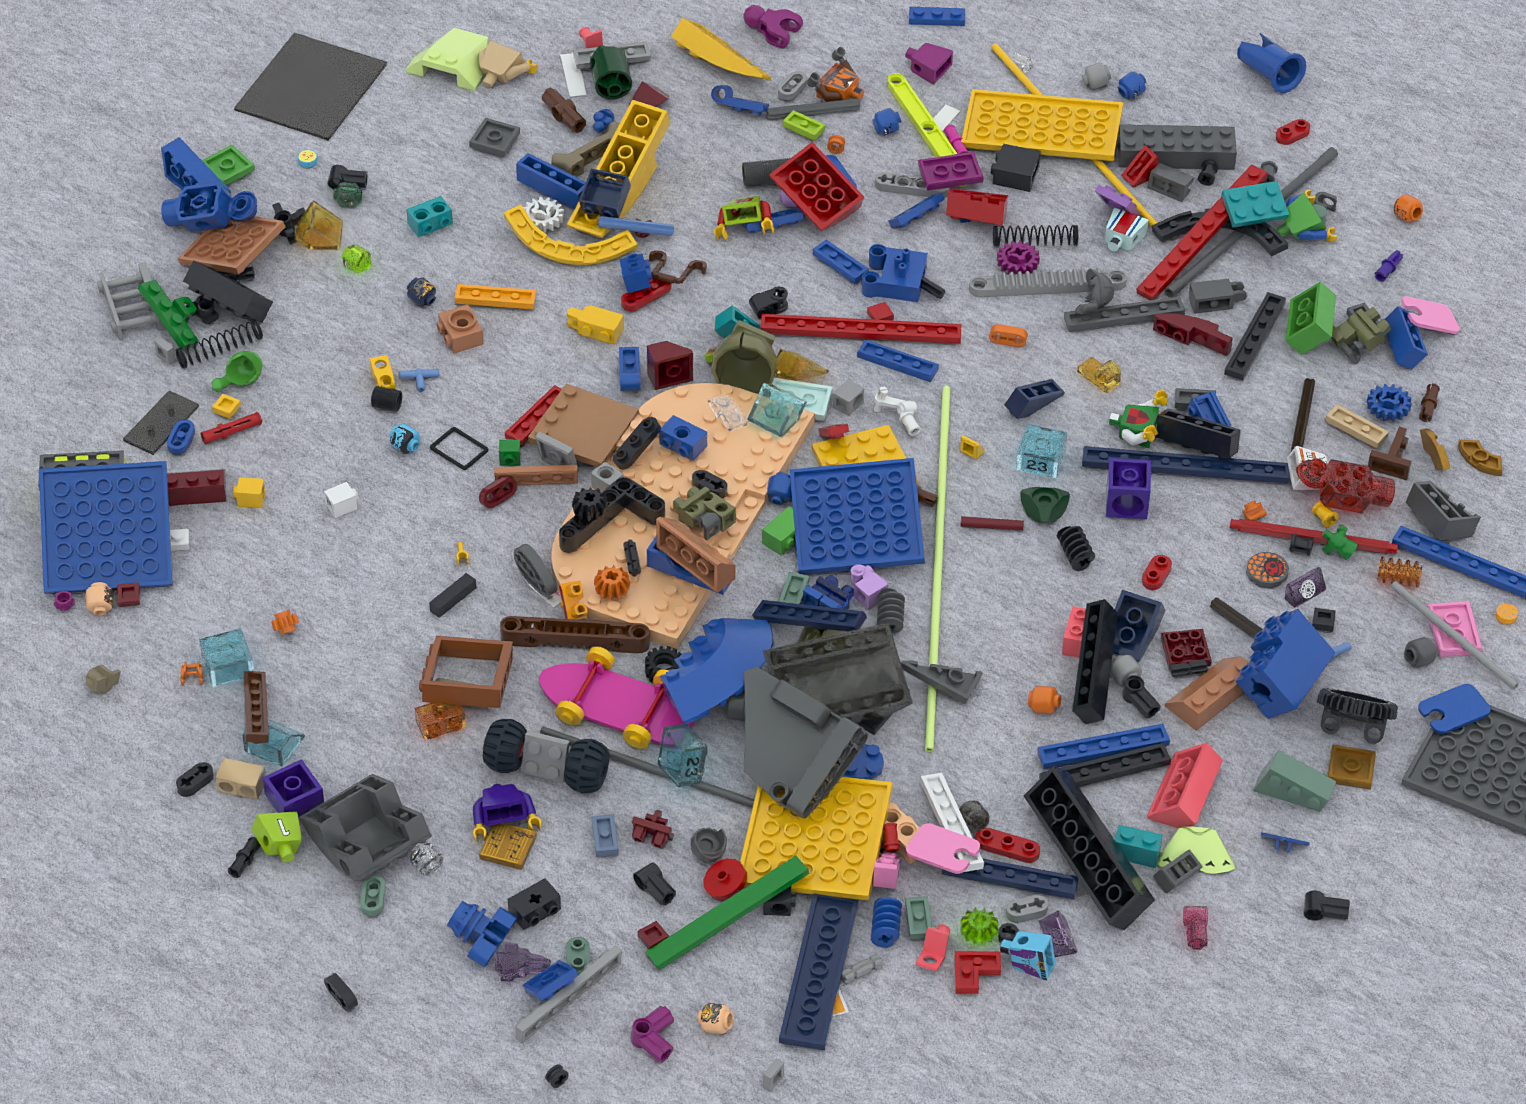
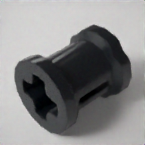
M1205 160L1201 164L1202 171L1199 173L1198 181L1203 185L1210 186L1215 181L1214 175L1218 171V165L1212 160Z
M1293 533L1289 551H1299L1310 556L1314 538H1302Z

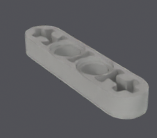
M882 172L875 177L876 189L884 192L923 197L942 193L943 197L946 198L950 187L929 191L926 188H918L917 186L925 184L923 178L917 176ZM899 183H906V184H908V185H906V186H900V185H898V184H899Z

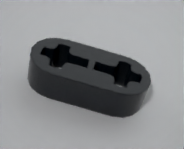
M697 470L692 474V486L700 490L706 486L710 489V492L715 493L719 497H726L728 484L725 480L705 470Z
M206 762L198 763L181 775L176 781L179 795L184 797L192 796L209 784L214 777L211 764Z
M336 973L324 979L327 990L345 1011H349L358 1005L354 993Z

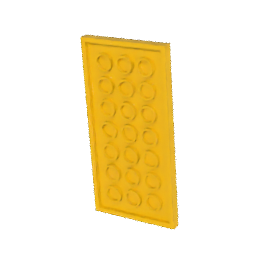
M972 89L961 142L966 148L1001 151L1004 143L1041 151L1040 155L1114 161L1123 102Z

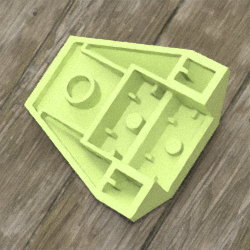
M453 28L416 55L406 68V72L423 77L430 67L456 74L458 87L475 91L483 79L478 54L487 48L488 37Z

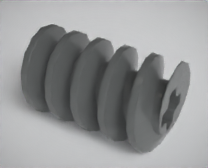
M884 588L879 592L876 629L879 633L888 635L900 632L903 629L905 597L895 589Z

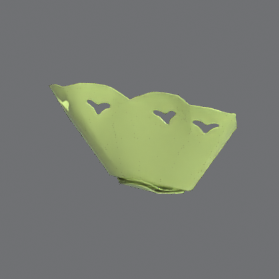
M1193 826L1179 828L1160 854L1157 865L1164 867L1169 864L1168 861H1163L1164 859L1169 857V860L1172 862L1190 849L1203 866L1200 869L1202 872L1217 874L1235 869L1233 860L1217 831L1211 828ZM1226 860L1230 865L1226 864L1223 866V863ZM1210 861H1212V863H1213L1215 866H1214V867L1211 866V865L1206 866L1205 864H1207V863H1209Z

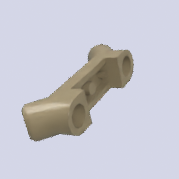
M610 123L606 134L569 154L554 153L551 165L575 177L580 176L584 173V166L604 155L620 123Z

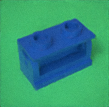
M1214 390L1196 398L1193 397L1187 406L1189 415L1231 427V423Z

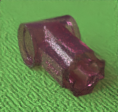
M1184 906L1183 924L1186 926L1187 945L1193 950H1201L1208 943L1206 927L1208 924L1207 906Z

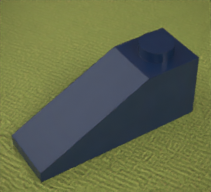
M1053 379L1016 387L1004 406L1012 416L1019 419L1032 415L1063 396L1065 392Z

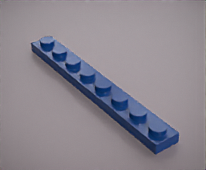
M1400 526L1392 539V544H1398V547L1526 598V575L1404 526Z

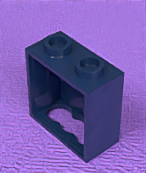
M591 168L579 199L581 210L590 215L598 214L605 217L619 218L631 187L629 177ZM597 174L603 175V176H605V177H606V176H609V177H612V178H614V179H615V178H618V179L623 180L624 182H619V181H617V180H614V181H613V180H609V179H607V178H606V179H603V178L598 177Z

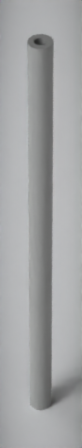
M1397 581L1392 583L1391 588L1511 689L1515 690L1518 687L1519 683L1401 584Z

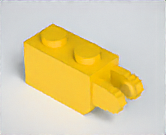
M592 305L586 306L584 310L569 308L567 310L568 327L577 329L578 334L615 345L624 330L623 314Z

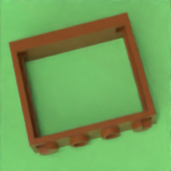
M436 636L434 644H430L429 656L426 657V668H423L422 680L419 682L422 702L501 708L513 661V642ZM439 657L499 661L493 686L433 681Z

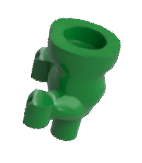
M1342 524L1334 534L1327 529L1322 533V536L1328 540V544H1325L1322 551L1328 555L1336 551L1345 560L1354 553L1357 543L1345 536L1348 528Z

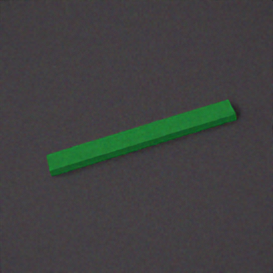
M797 856L792 857L647 950V957L658 970H661L810 874L808 868Z

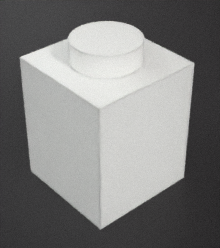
M347 482L324 491L326 506L334 518L357 510L358 494L354 488L351 489Z

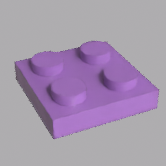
M1108 185L1106 187L1097 186L1095 192L1105 204L1112 208H1118L1140 216V212L1136 209L1137 205L1131 202L1132 199L1125 194L1121 196L1116 194V190Z

